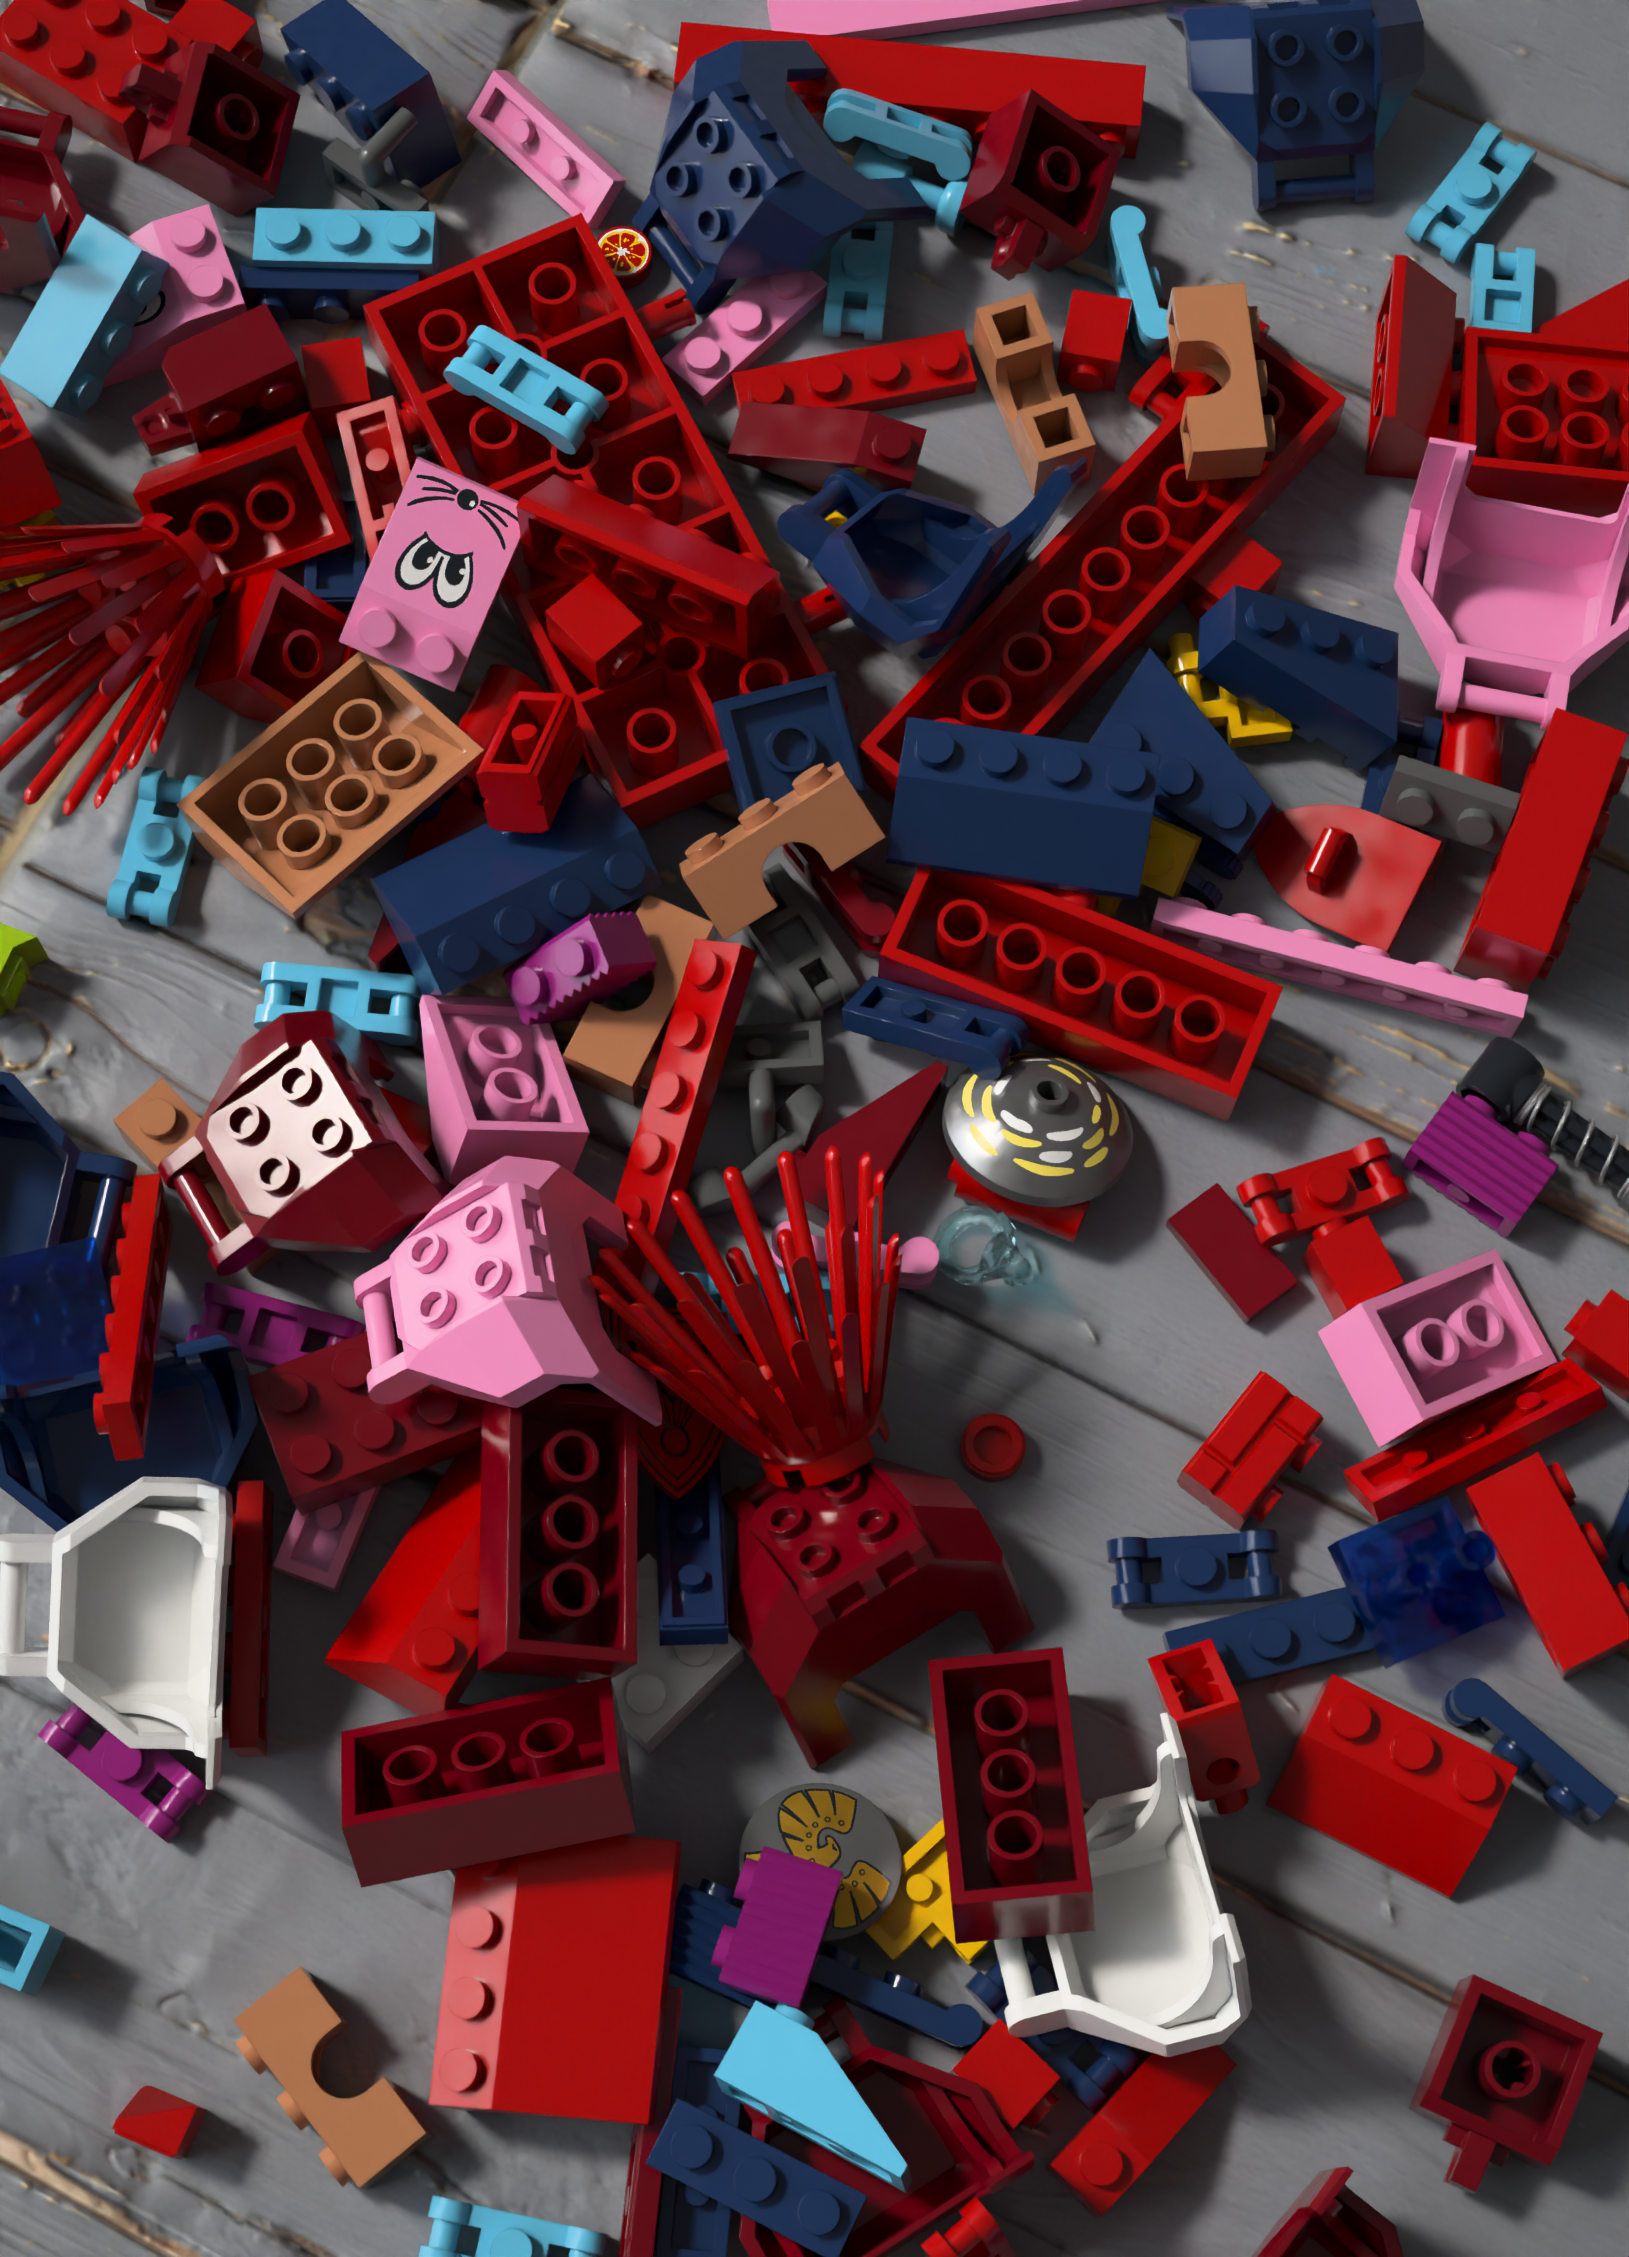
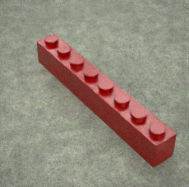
M681 22L673 81L674 91L697 58L733 41L807 40L826 66L828 73L825 77H816L809 81L788 82V84L823 132H825L823 122L829 97L836 90L846 88L960 127L970 134L973 144L980 145L989 115L1028 90L1033 89L1121 151L1120 158H1136L1142 118L1145 65Z

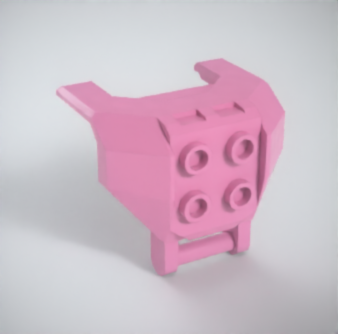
M1430 437L1409 507L1399 551L1394 589L1437 672L1440 674L1435 709L1455 713L1458 707L1540 723V730H1545L1556 707L1566 711L1568 693L1629 640V483L1618 512L1601 518L1477 496L1465 485L1475 455L1476 445ZM1538 693L1544 694V698L1530 696Z
M506 1155L465 1178L425 1216L390 1255L389 1260L362 1274L354 1281L356 1305L364 1310L372 1370L367 1374L370 1399L379 1404H392L433 1384L457 1394L518 1408L560 1384L590 1383L656 1427L661 1425L662 1409L656 1379L653 1375L616 1351L602 1327L595 1287L588 1279V1275H592L585 1235L606 1248H617L621 1252L627 1249L628 1240L622 1210L567 1169L553 1161ZM391 1305L394 1308L397 1335L403 1343L404 1352L397 1354Z

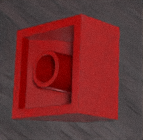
M277 569L234 579L194 687L240 716L273 724L359 652V650L339 642L348 616Z

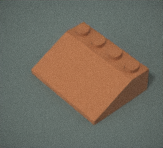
M359 651L178 802L177 806L199 844L237 880L296 920L482 762L486 753L483 748L384 661Z

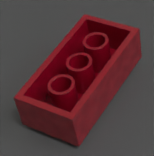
M393 1321L397 1354L404 1352L403 1343L398 1338L396 1322ZM367 1332L247 1377L290 1497L301 1516L481 1447L482 1406L488 1401L457 1394L433 1384L396 1403L379 1404L372 1401L369 1397L367 1374L372 1370Z
M553 1388L518 1408L490 1401L482 1406L478 1671L592 1681L607 1677L613 1679L637 1664L638 1415L607 1394Z
M1057 1647L928 1660L956 1944L1095 1931L1093 1887L1063 1648Z
M611 1677L341 1731L342 1830L361 1888L636 1832L627 1736Z

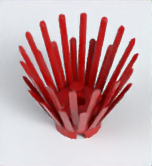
M148 513L133 524L0 527V537L35 536L0 540V581L84 564L83 566L0 593V622L74 595L0 632V674L60 640L0 683V706L75 654L17 704L16 710L18 715L30 718L0 746V772L114 663L101 678L95 689L57 733L54 740L57 751L25 790L23 800L26 804H34L43 796L150 658V662L96 752L64 801L62 807L63 814L69 816L75 812L117 745H120V748L94 796V806L96 809L103 804L113 784L115 783L116 785L126 765L129 770H132L138 764L155 726L156 729L151 739L150 747L153 754L157 752L205 625L222 611L223 605L213 608L212 599L225 590L224 579L215 557L202 539L190 528L176 536L170 530L162 527L172 520L173 517L164 513Z
M830 1146L825 1153L824 1161L830 1221L825 1228L835 1339L832 1337L794 1155L789 1151H783L779 1154L777 1166L791 1230L782 1229L779 1231L777 1245L781 1254L798 1326L741 1170L735 1166H730L725 1169L723 1178L768 1304L744 1252L740 1248L733 1247L726 1253V1261L733 1274L732 1277L689 1195L683 1190H676L671 1195L672 1206L755 1361L700 1280L692 1273L686 1272L682 1275L679 1273L641 1220L630 1219L627 1222L628 1232L678 1300V1310L724 1372L673 1316L651 1295L614 1252L606 1248H600L598 1256L638 1303L630 1305L603 1278L596 1275H588L591 1284L602 1294L598 1296L632 1328L627 1330L630 1339L661 1367L641 1353L630 1352L628 1353L629 1356L740 1445L757 1456L768 1480L778 1487L789 1488L782 1471L800 1470L806 1487L821 1485L843 1477L865 1465L876 1456L869 1440L876 1431L885 1443L890 1437L888 1423L882 1411L903 1254L898 1256L899 1234L896 1232L888 1241L883 1284L880 1285L884 1171L881 1169L875 1175L872 1197V1160L868 1152L861 1156L858 1164L859 1296L854 1227L852 1225L847 1226L841 1155L836 1146Z

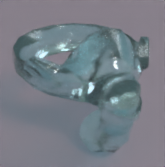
M978 1205L962 1207L950 1214L937 1229L933 1239L939 1250L937 1268L952 1281L963 1285L977 1286L991 1280L1003 1278L1005 1284L1017 1287L1028 1285L1033 1281L1034 1276L1029 1260L1021 1255L1016 1244L1014 1234L1016 1229L1004 1212L999 1214L988 1207ZM984 1225L991 1228L994 1236L987 1243L980 1263L966 1268L957 1266L952 1259V1246L958 1235L970 1226Z

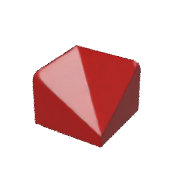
M144 2086L116 2118L112 2129L115 2130L114 2134L168 2157L182 2160V2157L187 2158L207 2109L153 2086Z

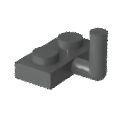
M401 107L363 148H357L356 150L336 137L322 152L328 186L362 210L429 212V201L422 190L409 180L403 179L401 182L385 171L384 166L386 158L418 125L416 117L409 110Z
M1399 755L1378 815L1425 830V835L1443 843L1415 902L1423 903L1430 899L1441 858L1449 839L1495 854L1499 853L1516 812L1521 794Z
M821 1021L735 1026L716 1089L749 1088L752 1152L756 1157H759L777 1141L774 1086L825 1083Z

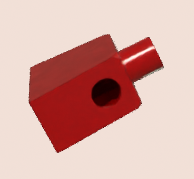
M1209 1638L1148 1658L1147 1660L1163 1711L1176 1720L1188 1761L1191 1788L1195 1800L1201 1802L1208 1801L1211 1811L1217 1814H1230L1241 1810L1249 1800L1246 1788L1255 1786L1261 1780L1240 1700L1212 1639ZM1197 1705H1208L1193 1711L1190 1710Z

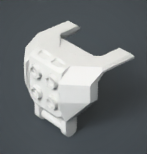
M143 1476L56 1534L11 1533L0 1535V1676L48 1677L67 1698L130 1749H185L194 1752V1755L197 1757L206 1758V1789L213 1790L220 1782L225 1629L233 1528L232 1495L225 1487L199 1478ZM28 1563L52 1564L48 1647L25 1646Z
M1167 1712L1160 1714L1164 1743L1157 1748V1781L1150 1787L1098 1799L1084 1816L1093 1887L1095 1931L1045 1935L1059 1990L1036 1996L1022 1939L993 1940L1009 2001V2006L1006 2007L1004 2014L1008 2031L1014 2037H1030L1069 2027L1073 2030L1165 2057H1171L1223 2044L1248 2018L1252 2009L1245 1953L1233 1914L1224 1913L1192 1794L1186 1753L1176 1720Z

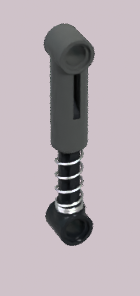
M1504 1037L1492 1039L1457 1084L1456 1093L1462 1098H1465L1467 1095H1473L1487 1102L1498 1115L1496 1121L1503 1126L1513 1120L1514 1123H1518V1126L1523 1125L1527 1127L1528 1133L1537 1131L1551 1141L1552 1150L1561 1148L1575 1159L1576 1168L1586 1166L1599 1176L1600 1185L1609 1183L1619 1190L1617 1197H1621V1201L1617 1206L1629 1214V1150L1619 1144V1135L1609 1137L1595 1127V1118L1584 1119L1571 1109V1101L1562 1103L1552 1096L1551 1086L1547 1087V1083L1544 1084V1081H1542L1545 1071L1541 1063L1527 1049Z

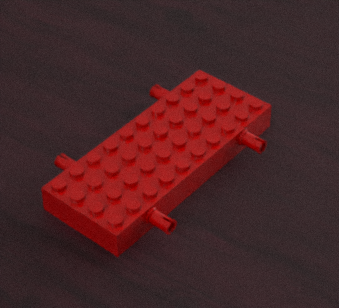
M582 213L363 305L370 342L401 401L402 410L400 412L411 444L417 443L420 448L425 447L432 463L517 501L552 475L559 476L570 482L583 480L599 488L605 497L626 506L630 504L645 506L655 512L663 522L682 530L686 528L698 529L712 537L717 545L737 554L743 552L753 553L770 563L651 343L687 326L696 325V316L690 300H683L687 296L685 291L680 288L670 295L635 309L630 304ZM485 325L591 385L606 397L609 402V408L598 422H590L584 430L585 441L575 454L570 455L560 451L544 435L475 395L468 396L460 393L446 381L443 376L444 370L453 358L463 357L469 349L467 340L477 326ZM488 363L484 370L493 375L500 364ZM558 399L551 409L564 416L571 406L565 401ZM520 540L499 590L550 692L566 693L568 696L573 697L578 718L576 726L580 728L584 746L583 756L591 772L638 830L734 788L712 704L723 699L828 673L829 670L810 635L847 618L850 619L828 587L793 602L780 581V600L747 661L630 610L643 623L645 651L643 652L642 659L629 674L620 679L612 677L598 689L548 636L545 611L575 586L526 565ZM842 696L846 714L848 716V705Z

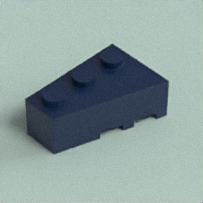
M323 0L280 28L289 53L284 55V60L293 77L300 85H308L326 108L338 119L362 148L401 107L406 108L416 117L418 121L416 128L384 161L385 171L400 182L403 179L409 180L421 189L462 162L430 72L347 0Z
M1235 585L1199 619V674L1262 713L1269 707L1296 724L1295 733L1310 743L1318 738L1344 754L1343 763L1350 768L1360 772L1397 742L1399 633Z
M1149 648L1088 743L1161 754L1155 802L1200 830L1232 853L1246 860L1279 808L1162 661Z

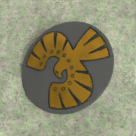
M808 1783L790 1787L777 1793L763 1803L754 1813L741 1839L738 1859L739 1873H741L746 1858L759 1861L763 1846L843 1872L844 1880L823 1942L850 1938L871 1927L891 1905L900 1883L902 1869L901 1851L891 1824L870 1800L842 1786L827 1783Z

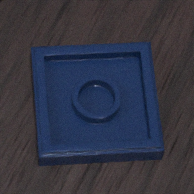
M835 671L723 699L712 704L741 814L760 800L770 798L774 803L794 790L792 782L800 774L820 763H824L826 768H829L839 761L859 794L864 795L868 793Z

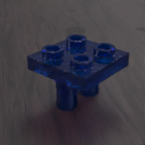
M94 1236L0 1258V1386L5 1384L14 1386L99 1369L100 1353L109 1352L105 1333V1316L108 1313H113Z
M1447 1495L1338 1540L1328 1547L1385 1669L1492 1624L1506 1616L1484 1571V1568L1495 1560L1496 1550L1494 1543L1482 1531L1473 1530L1465 1533Z

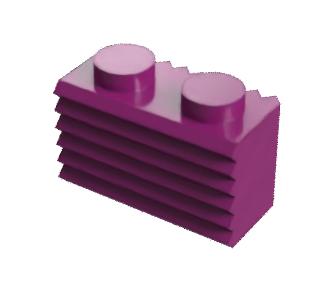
M624 911L619 914L614 912L611 915L608 912L604 915L598 913L595 916L589 914L504 970L503 978L521 1022L527 1025L571 1021L577 1020L578 1015H584L590 1001L603 1004V1000L611 998L612 993H620L621 988L629 987V983L638 981L639 976H646L647 971L655 970L657 960L640 920L633 911L627 914Z
M1452 1091L1413 1143L1401 1165L1405 1170L1411 1171L1415 1177L1423 1179L1426 1185L1433 1186L1437 1192L1444 1194L1448 1200L1454 1201L1458 1207L1464 1208L1468 1214L1475 1216L1479 1222L1486 1223L1489 1229L1495 1230L1501 1237L1507 1238L1549 1181L1559 1164L1549 1158L1551 1151L1539 1138L1527 1132H1519L1516 1135L1496 1121L1498 1118L1496 1111L1487 1102L1473 1095H1467L1465 1098H1462Z
M763 1846L759 1861L746 1858L734 1893V1898L745 1901L737 1927L734 1928L724 1924L711 1961V1965L722 1968L718 1980L720 1984L726 1988L776 2005L783 2003L801 2011L844 1880L843 1872L767 1846Z

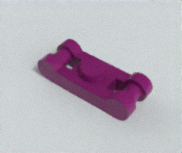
M206 1282L199 1303L204 1308L198 1325H191L186 1342L221 1334L240 1343L247 1363L272 1368L309 1354L305 1353L311 1333L328 1338L327 1347L364 1333L366 1326L359 1321L341 1315L223 1284ZM229 1314L244 1315L238 1335L223 1331Z
M74 1702L56 1723L50 1719L37 1736L168 1844L182 1829L177 1823L194 1803L201 1806L213 1791L206 1789L204 1782L165 1750L130 1749L108 1730L89 1751L76 1739L91 1723L93 1718ZM163 1776L174 1787L159 1805L155 1806L145 1796Z

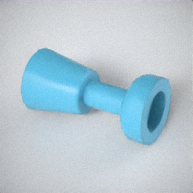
M866 139L863 141L855 155L851 169L868 179L907 177L928 207L937 211L935 223L938 229L952 237L957 236L967 218L958 210L969 178L963 177L960 180L949 181L946 188L912 176L913 168L910 164L881 152L876 147V143Z

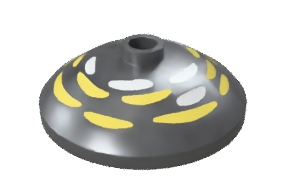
M1020 1051L1017 1055L1010 1056L1009 1065L994 1080H984L974 1074L970 1067H967L951 1085L943 1107L942 1127L944 1137L959 1165L984 1187L1020 1203L1043 1207H1061L1089 1201L1106 1192L1117 1182L1126 1168L1132 1150L1133 1132L1131 1122L1125 1107L1117 1095L1106 1083L1086 1068L1056 1055Z

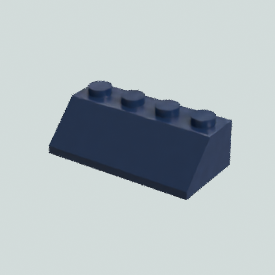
M907 717L886 863L1137 900L1154 811L1161 754Z
M588 773L570 782L550 829L544 833L524 834L512 831H496L494 828L489 827L488 822L369 879L422 994L429 995L447 994L541 947L589 914L595 916L598 913L601 915L607 912L610 913L663 886L638 828L593 773Z

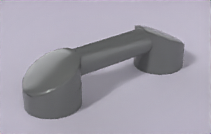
M807 1084L797 1090L777 1111L776 1122L786 1133L742 1171L750 1196L754 1195L779 1173L777 1159L781 1152L789 1151L794 1155L798 1149L804 1151L810 1146L820 1124L825 1105L824 1097L811 1084ZM717 1166L702 1173L685 1191L701 1218L719 1216L734 1211L724 1182V1173Z

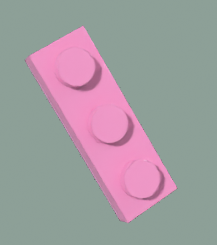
M493 70L466 119L571 216L582 213L590 229L598 228L627 180L508 70Z
M814 271L752 277L661 359L671 380L704 408L732 383L731 373L744 371L827 297L828 283Z

